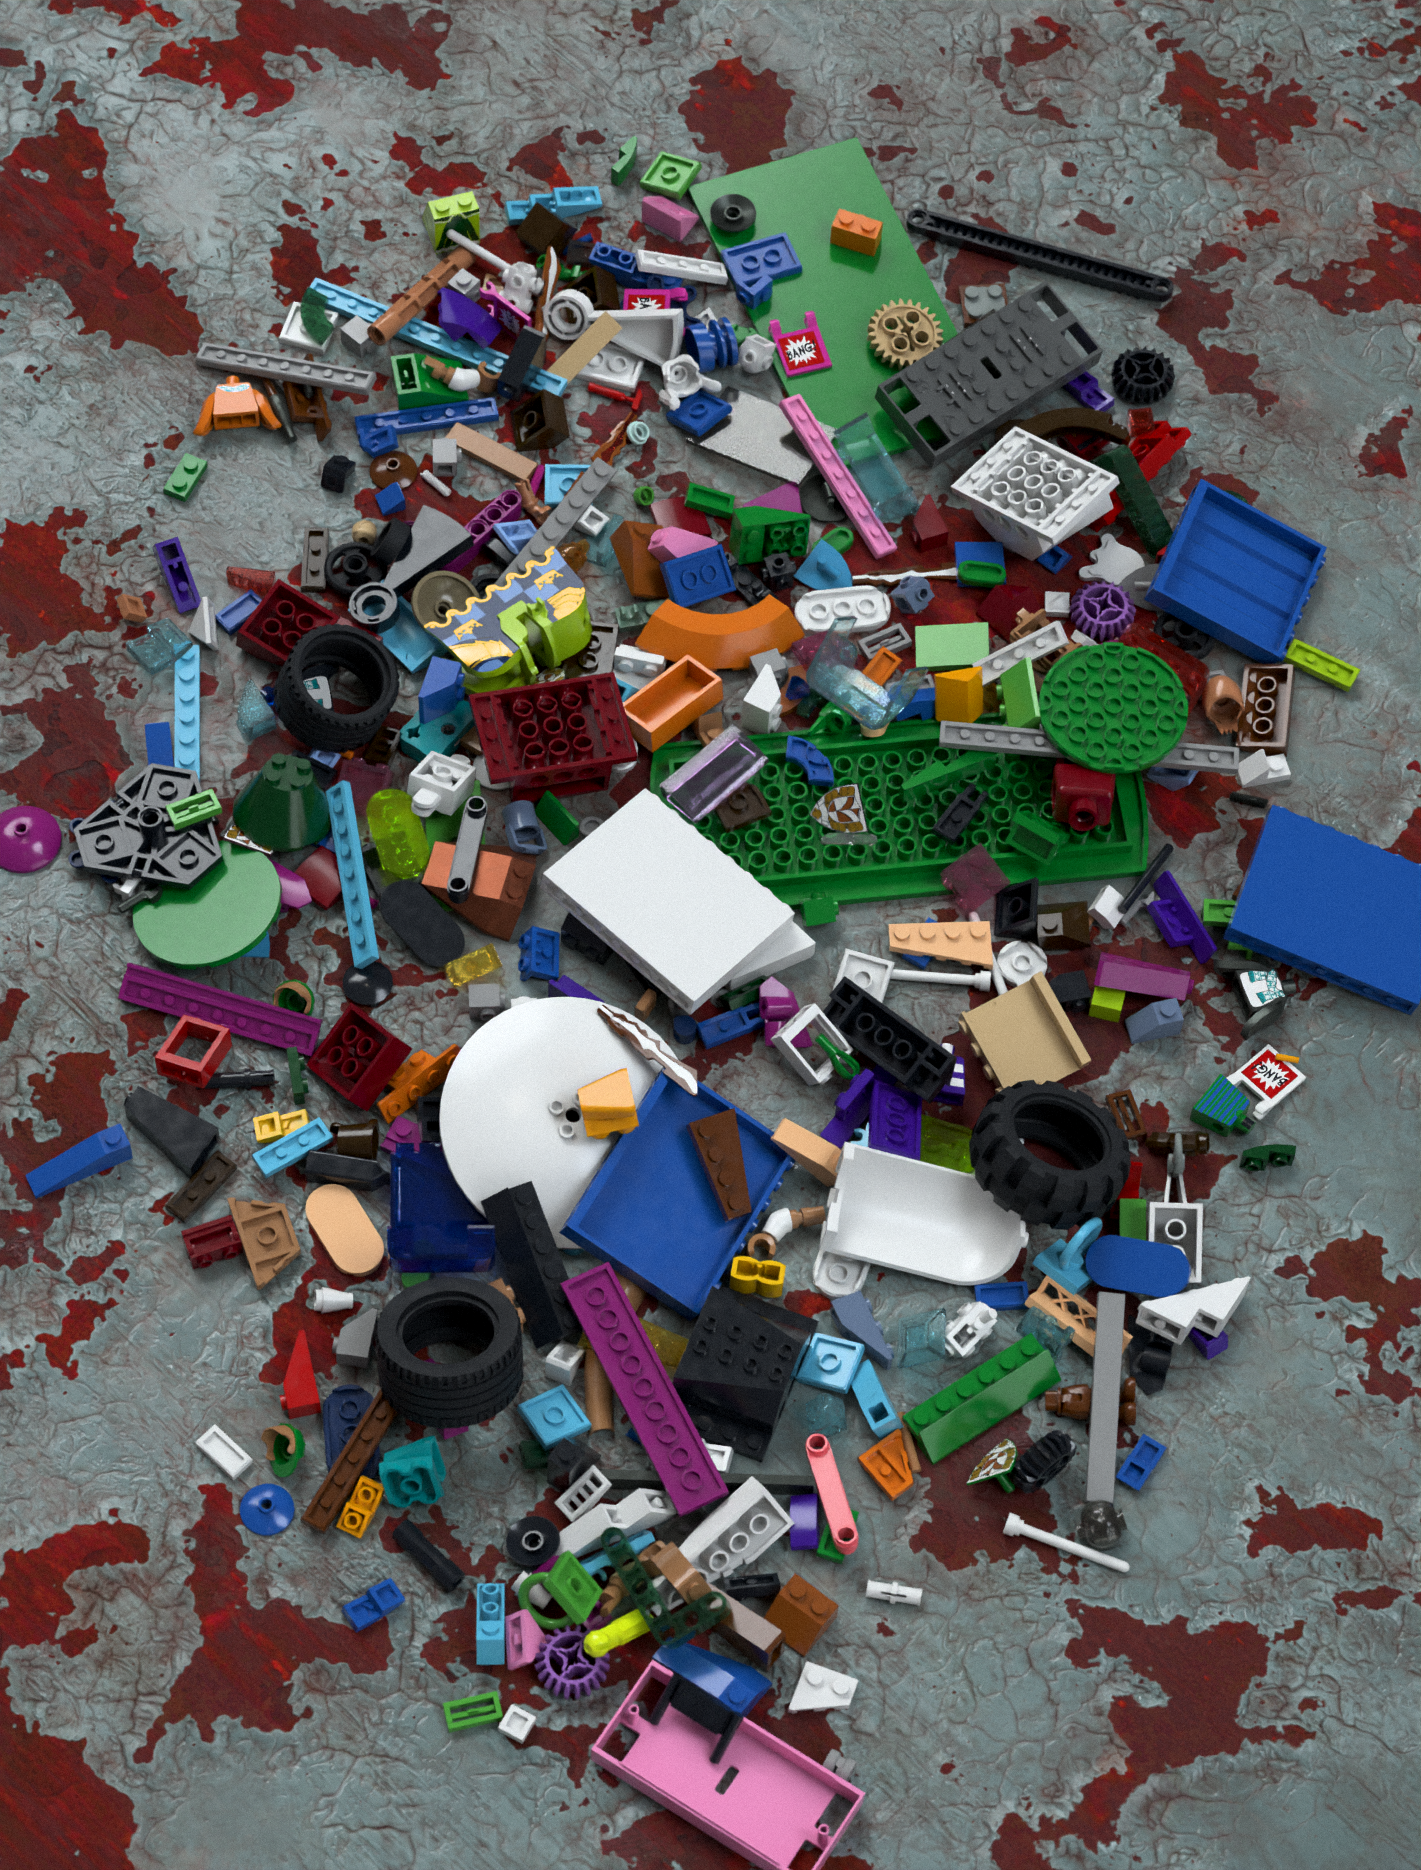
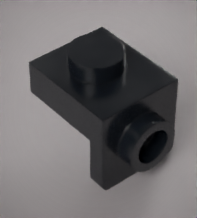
M334 455L323 467L320 486L342 493L345 489L346 479L355 471L356 462L342 455Z

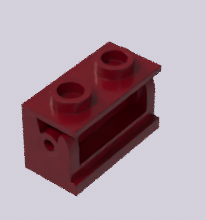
M232 1215L181 1231L183 1244L192 1269L198 1267L206 1268L216 1261L222 1259L230 1260L243 1253L242 1242Z

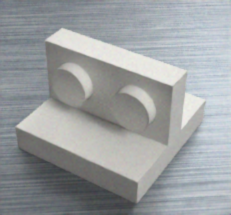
M620 644V647H616L613 672L617 679L640 690L665 671L667 659H664L665 656L646 653L638 647Z

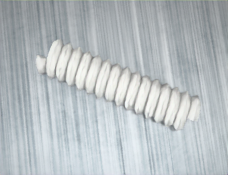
M428 470L420 473V476L446 497L451 494L450 488L446 487L443 482L441 483Z

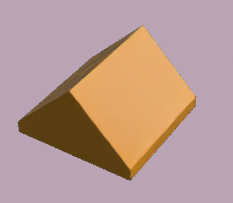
M978 666L934 674L935 719L940 722L942 720L973 723L983 713L982 667Z

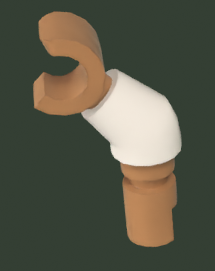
M428 355L424 361V364L434 368L431 377L437 380L439 377L442 378V382L448 384V388L460 392L476 387L482 392L491 393L496 389L498 378L501 374L500 372H497L496 375L487 373L485 371L487 366L485 361L481 362L476 370L461 369L459 367L455 369L451 366L446 368L444 363Z
M824 1207L800 1208L799 1212L796 1209L789 1210L788 1208L775 1211L769 1216L762 1232L750 1238L745 1250V1256L752 1258L754 1247L761 1246L768 1252L767 1259L772 1260L776 1251L775 1243H778L786 1233L792 1232V1229L799 1228V1225L808 1227L823 1224L826 1221Z

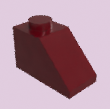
M930 494L925 496L913 519L912 531L909 532L912 544L917 546L920 553L945 546L948 540L949 531Z

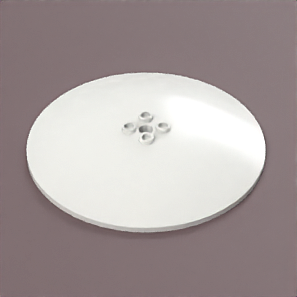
M550 997L526 1002L502 1012L477 1030L458 1053L449 1070L442 1091L439 1112L440 1138L449 1170L458 1187L476 1210L486 1218L481 1205L482 1200L507 1187L509 1189L532 1181L557 1249L561 1250L583 1249L559 1232L621 1134L618 1131H613L603 1139L587 1137L577 1089L619 1069L627 1068L635 1108H637L663 1067L654 1059L648 1061L632 1047L628 1039L625 1037L621 1038L608 1025L606 1019L597 1013V1009L601 1005H605L614 1013L624 1014L628 1021L636 1022L640 1029L646 1030L649 1038L660 1041L661 1051L677 1059L663 1039L633 1015L603 1002L576 997ZM569 1110L576 1111L579 1114V1121L574 1123L568 1121L565 1115L566 1112Z

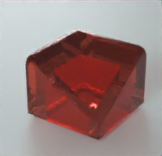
M1151 407L1128 409L1126 421L1130 438L1155 428Z

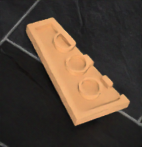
M990 921L888 925L889 949L892 952L919 957L928 955L936 957V960L960 961L963 965L971 966V964L984 966V969L993 970Z

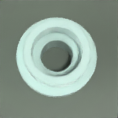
M634 421L628 425L627 435L633 444L641 445L647 441L650 431L645 423Z

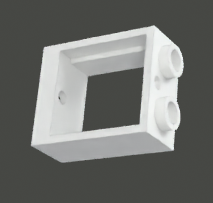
M813 1003L804 1006L771 1038V1041L809 1086L818 1083L820 1085L824 1084L832 1077L831 1072L834 1070L830 1058H828L814 1071L790 1043L809 1022L839 1050L848 1055L854 1050L820 1008ZM836 1055L837 1059L843 1066L846 1062Z

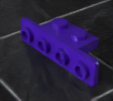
M1164 871L1153 884L1161 900L1152 901L1146 908L1171 948L1189 945L1200 964H1204L1217 951V947L1170 871Z
M878 1065L872 1071L866 1068L861 1075L856 1074L850 1082L849 1090L846 1093L842 1092L835 1100V1116L821 1132L820 1137L842 1150L844 1142H848L855 1134L854 1129L860 1128L869 1117L870 1090L873 1081L877 1080L894 1086L898 1080Z

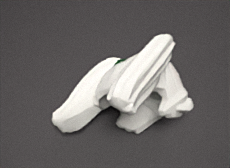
M682 354L674 360H668L663 363L664 387L659 392V400L669 406L670 410L675 411L680 406L679 398L692 395L700 388L709 392H720L722 387L719 381L700 374L698 364L690 355Z

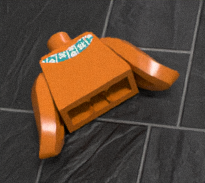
M229 376L226 378V384L216 386V391L204 400L193 434L205 436L212 430L213 426L215 430L260 426L261 422L266 428L275 430L281 428L282 424L276 418L263 393L252 389L248 382L240 383L239 377Z

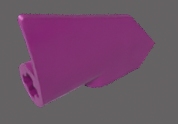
M268 858L275 867L282 885L280 913H286L289 907L300 909L312 903L305 879Z
M771 976L759 986V1011L761 1018L764 1019L765 1047L777 1048L771 1041V1038L800 1009L794 993ZM806 1026L790 1041L795 1048H806L813 1045Z

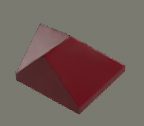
M995 585L976 611V615L984 622H988V626L1010 645V633L1019 625L1015 621L1018 617L1016 613L1024 608L1030 614H1035L1041 607L1030 587Z

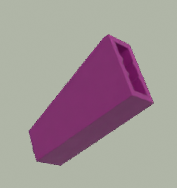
M1101 952L1094 985L1172 999L1177 998L1178 1000L1185 1001L1186 994L1191 995L1194 980L1190 979L1191 972Z

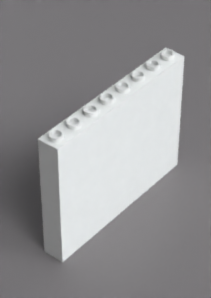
M646 788L543 873L540 885L541 889L690 1015L789 929L795 914L789 905L782 903L768 888L758 883L749 872L739 867L730 856H726L712 841L703 837L693 825L685 822L675 810L667 807L657 795L652 794Z

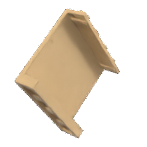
M1042 971L1033 975L1029 981L967 1013L965 1011L961 1012L958 1017V1027L964 1036L968 1035L972 1043L970 1048L976 1058L980 1057L984 1064L982 1069L988 1080H993L997 1087L995 1089L996 1094L1007 1086L1011 1087L1020 1081L1034 1080L1037 1084H1043L1047 1080L1057 1082L1086 1067L1091 1062L1090 1056Z

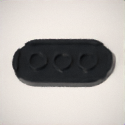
M400 880L390 884L384 890L380 901L382 918L422 963L433 968H447L460 959L465 947V938L462 930L420 884L411 880Z

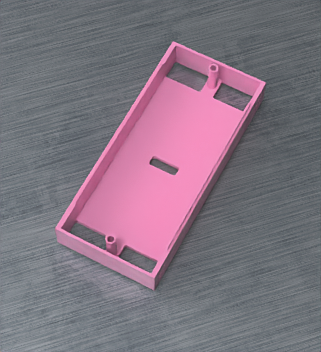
M652 1660L592 1747L591 1760L763 1870H790L788 1866L805 1841L824 1851L812 1869L820 1870L862 1806L865 1792L745 1717L720 1763H712L709 1758L721 1737L720 1734L712 1733L670 1706L671 1703L658 1725H653L639 1716V1707L633 1703L649 1679L653 1677L667 1686L673 1675L672 1671ZM620 1723L640 1735L622 1762L601 1750ZM733 1767L739 1773L725 1794L722 1795L716 1792V1787L728 1769ZM835 1794H839L854 1803V1806L832 1838L828 1836L829 1827L826 1824H821L818 1829L815 1825Z

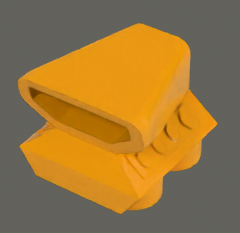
M627 1068L619 1069L577 1089L587 1137L603 1139L613 1131L628 1134L635 1127L639 1126Z

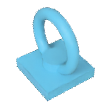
M1098 1217L1091 1218L1077 1231L1068 1244L1059 1239L1037 1255L1032 1264L1072 1295H1075L1093 1281L1087 1272L1086 1257L1084 1255L1097 1239L1102 1229V1220Z

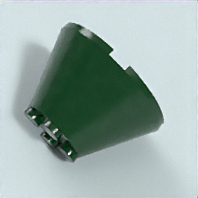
M281 753L272 755L271 759L245 785L234 800L232 815L236 827L239 826L245 833L244 836L270 850L281 852L303 850V846L312 843L316 845L328 835L332 827L327 797L311 769L310 761L307 759H300Z

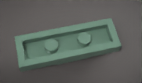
M667 599L614 608L616 621L619 624V633L644 629L652 614Z

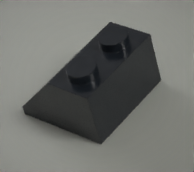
M568 912L561 927V942L567 948L584 954L589 961L604 965L614 950Z

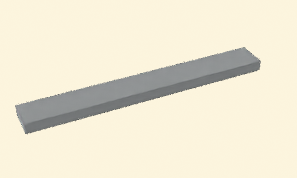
M205 342L195 358L196 364L200 366L362 395L369 394L377 379L375 372Z
M1100 1291L1097 1294L1085 1503L1113 1504L1125 1294Z

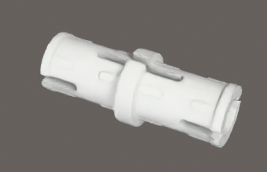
M868 1580L867 1598L890 1600L891 1604H895L896 1601L920 1606L922 1588L899 1586L898 1582L887 1584Z

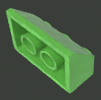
M1031 657L1024 658L1000 675V685H996V698L1002 702V705H999L1000 720H1005V724H1002V726L1040 729L1041 715Z

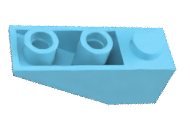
M867 1359L860 1363L851 1386L873 1432L881 1440L896 1429H901L904 1426L871 1361Z
M504 1583L477 1584V1665L504 1664Z

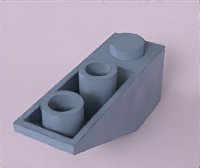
M857 1291L831 1301L830 1314L840 1335L849 1341L864 1344V1353L884 1369H891L894 1353L889 1343L885 1344L883 1340L882 1326L878 1320H874L871 1314L873 1309L869 1299H864L861 1291Z

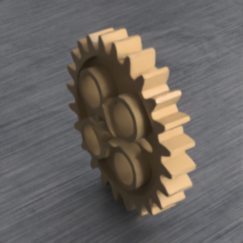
M899 299L898 305H896L893 300H890L889 306L882 304L881 309H876L874 316H871L867 332H869L867 340L871 341L869 348L876 349L875 357L883 356L882 363L889 360L890 368L894 364H898V369L901 371L903 365L906 367L910 366L940 347L943 342L941 337L943 329H938L941 322L934 321L935 313L927 314L929 307L923 310L920 309V302L916 306H912L911 299H909L907 304H904L903 300Z

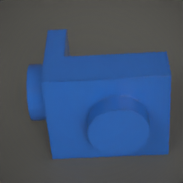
M764 275L751 288L742 281H739L736 285L737 299L743 305H747L754 310L760 303L766 302L773 293V279L768 275Z
M391 424L371 433L364 427L359 429L361 437L359 439L360 447L373 458L399 448L396 431Z

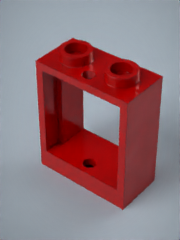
M183 1015L155 1056L157 1074L204 1089L232 1047L230 1029L197 1017ZM188 1035L213 1043L200 1063L175 1055Z

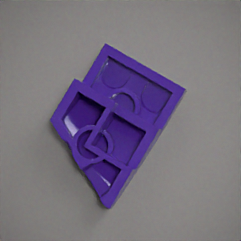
M444 287L438 291V295L441 296V303L438 305L440 313L439 325L455 342L468 332L482 349L490 345L503 328L499 322L485 309L464 295Z

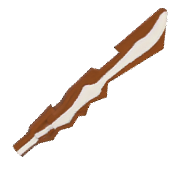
M552 246L547 247L541 279L545 283L542 296L538 297L536 325L534 329L545 333L546 339L550 333L544 320V311L552 298L562 269Z

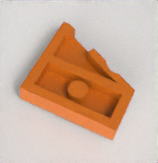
M899 1428L858 1457L859 1464L891 1501L913 1486V1478L908 1466V1458L904 1450L902 1433Z

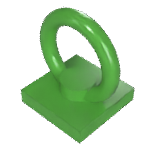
M567 1550L560 1555L550 1573L539 1572L532 1574L521 1583L518 1591V1601L521 1610H528L539 1627L549 1630H555L556 1628L561 1630L565 1629L566 1625L571 1626L574 1622L576 1625H579L586 1621L603 1590L574 1555ZM543 1583L545 1588L566 1611L567 1615L560 1619H550L539 1614L532 1607L529 1600L531 1588Z

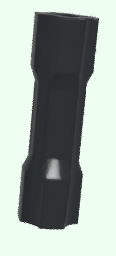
M409 1519L404 1520L395 1528L392 1538L406 1552L414 1556L448 1592L454 1591L463 1582L465 1573L427 1540L423 1533Z

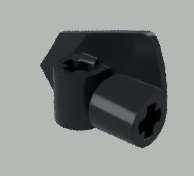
M1129 1315L1128 1333L1133 1336L1129 1343V1370L1131 1376L1135 1377L1136 1383L1148 1396L1163 1390L1172 1358L1174 1342L1136 1324L1137 1318Z

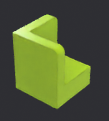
M1096 985L1089 1016L1119 1022L1126 990Z

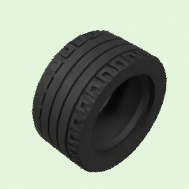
M441 1277L426 1280L410 1286L394 1296L380 1313L375 1332L379 1383L382 1394L389 1405L406 1419L435 1428L471 1426L494 1417L505 1409L519 1392L524 1372L520 1317L510 1299L493 1286L478 1280L462 1277ZM443 1341H466L486 1349L473 1359L454 1364H435L425 1362L414 1356L422 1348Z

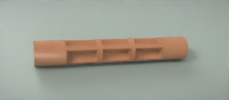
M458 245L446 258L367 328L369 338L380 346L388 342L438 296V291L442 287L447 288V282L462 268L467 270L476 261L475 254Z

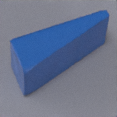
M169 722L145 724L148 765L154 763L174 767Z

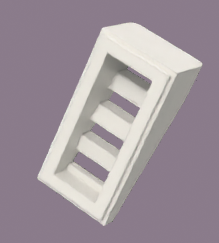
M592 1465L555 1504L571 1522H575L592 1509L612 1484L595 1465ZM592 1476L600 1482L601 1486L599 1488L590 1481ZM585 1484L594 1492L591 1496L583 1489ZM578 1492L586 1499L584 1503L576 1497ZM571 1501L579 1507L576 1511L569 1505Z

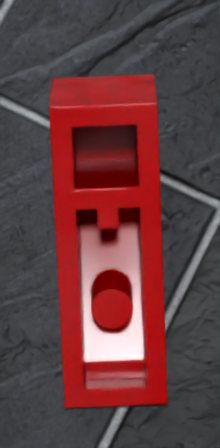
M304 1330L298 1333L283 1383L284 1394L279 1395L282 1411L288 1410L289 1419L321 1413L320 1400Z

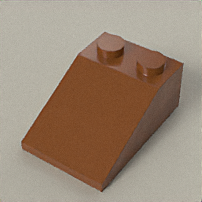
M625 520L609 537L632 596L660 600L670 598L659 565L661 562L647 550L652 534L658 529H664L663 525Z

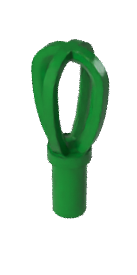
M822 1033L815 1038V1041L827 1053L834 1069L842 1078L851 1080L856 1074H859L860 1066L850 1055L839 1050ZM836 1055L851 1067L852 1074L842 1066Z

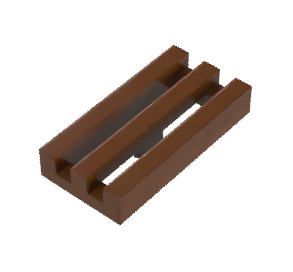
M1128 1089L1106 1095L1105 1101L1110 1113L1116 1118L1117 1129L1124 1130L1127 1140L1131 1139L1134 1141L1137 1140V1137H1147V1130L1131 1090ZM1122 1097H1126L1138 1128L1137 1131L1134 1130ZM1114 1099H1116L1118 1107L1120 1109V1112L1122 1114V1117L1124 1119V1122L1129 1133H1126L1124 1125L1116 1108Z

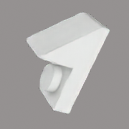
M1264 749L1258 750L1241 761L1237 773L1242 788L1289 780L1291 776L1284 754L1266 757Z

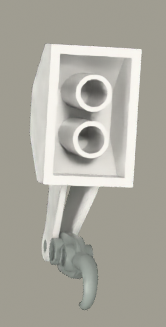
M1176 1133L1174 1152L1169 1154L1167 1158V1182L1164 1202L1149 1203L1147 1241L1168 1244L1178 1248L1186 1256L1191 1267V1276L1188 1284H1201L1203 1204L1187 1203L1182 1175L1185 1168V1154H1183L1181 1134ZM1172 1178H1176L1178 1203H1169Z

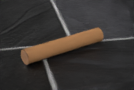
M899 1412L897 1414L904 1426L900 1430L909 1468L912 1474L919 1473L921 1467L910 1430L902 1421V1416L905 1412Z

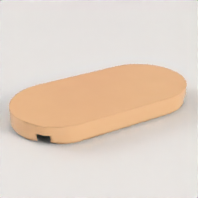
M337 1184L324 1185L314 1190L306 1202V1217L334 1265L342 1273L358 1277L374 1272L382 1262L384 1244L355 1195L348 1188Z

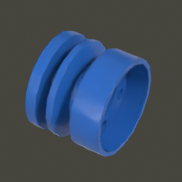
M721 317L717 321L714 319L710 320L708 330L702 322L686 326L685 344L687 353L698 364L700 374L713 371L715 361L719 368H725L727 364L729 366L737 365V340L727 317Z

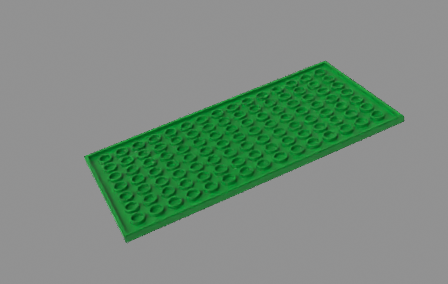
M852 138L689 186L687 192L722 263L724 262L720 256L721 250L786 232L802 265V272L773 280V293L766 302L760 303L754 310L747 305H743L758 335L773 343V338L768 331L770 320L777 319L780 323L782 334L806 329L804 324L805 312L814 311L832 367L787 378L776 346L772 354L773 362L771 365L787 397L789 398L797 394L802 396L847 469L914 449L912 444L875 400L878 385L900 372V370L898 369V364H894L890 368L889 360L882 363L883 356L875 357L876 349L869 348L871 341L867 340L869 334L867 328L871 316H874L876 309H881L882 304L889 306L890 300H893L898 305L899 299H902L904 304H907L909 299H911L912 306H916L920 302V309L923 310L929 307L927 314L935 313L934 321L941 322L938 329H943L941 336L943 342L940 346L958 336V333L858 138ZM727 194L742 195L754 204L756 219L752 226L744 231H723L715 226L711 220L710 208L713 202ZM839 209L883 222L881 241L874 257L830 243L831 227ZM725 266L726 272H727V274H728V276H729V278H730V280H731V283H732V285H733V287H734V289H735V291H736V287H735V285H734V283H733V281H732V279H731V277H730V275H729V272H728V270H727V268H726V266ZM905 386L889 394L904 414L920 406ZM929 416L918 423L916 430L928 444L947 439Z

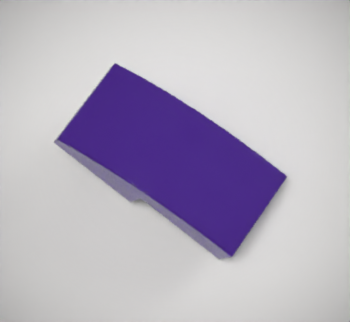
M817 1493L791 1496L790 1518L794 1522L790 1527L792 1551L817 1549L819 1547V1497Z

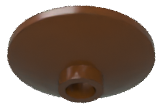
M390 451L374 458L369 469L370 478L382 490L395 482H398L400 489L404 490L415 481L417 465L408 454L401 451Z

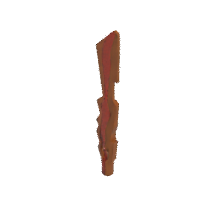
M630 412L625 420L621 421L609 434L610 439L603 443L592 456V462L598 457L612 466L613 457L620 455V450L626 446V439L628 438L627 427L637 419L635 413ZM581 471V473L579 474V476L577 477V479L574 481V483L572 484V486L570 487V489L568 490V492L565 494V496L569 493V491L573 488V486H574V485L578 482V480L582 477V475L584 474L583 471Z

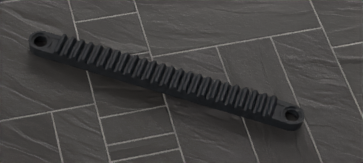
M921 208L912 209L907 214V229L913 233L930 237L933 242L940 240L941 244L947 242L951 247L957 245L959 249L965 247L969 252L975 250L976 254L983 252L987 257L993 255L994 259L1001 257L1004 262L1010 260L1012 264L1018 262L1022 267L1028 265L1029 269L1036 267L1040 272L1046 270L1047 274L1054 272L1057 277L1063 275L1065 279L1071 277L1075 282L1081 280L1083 284L1089 282L1093 287L1099 285L1100 289L1107 287L1111 292L1117 290L1118 294L1125 292L1128 297L1134 295L1136 299L1142 297L1157 302H1166L1170 300L1173 294V282L1163 276ZM921 218L924 222L922 224H915L912 219ZM1158 286H1163L1168 291L1165 293H1160L1155 288Z

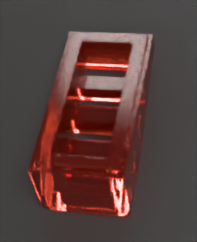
M231 566L226 568L228 584L246 591L252 589L257 595L263 597L266 596L276 583L274 571Z

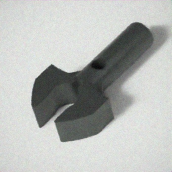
M139 882V892L118 904V911L124 913L143 901H150L152 904L156 903L163 894L161 885L152 884V882Z

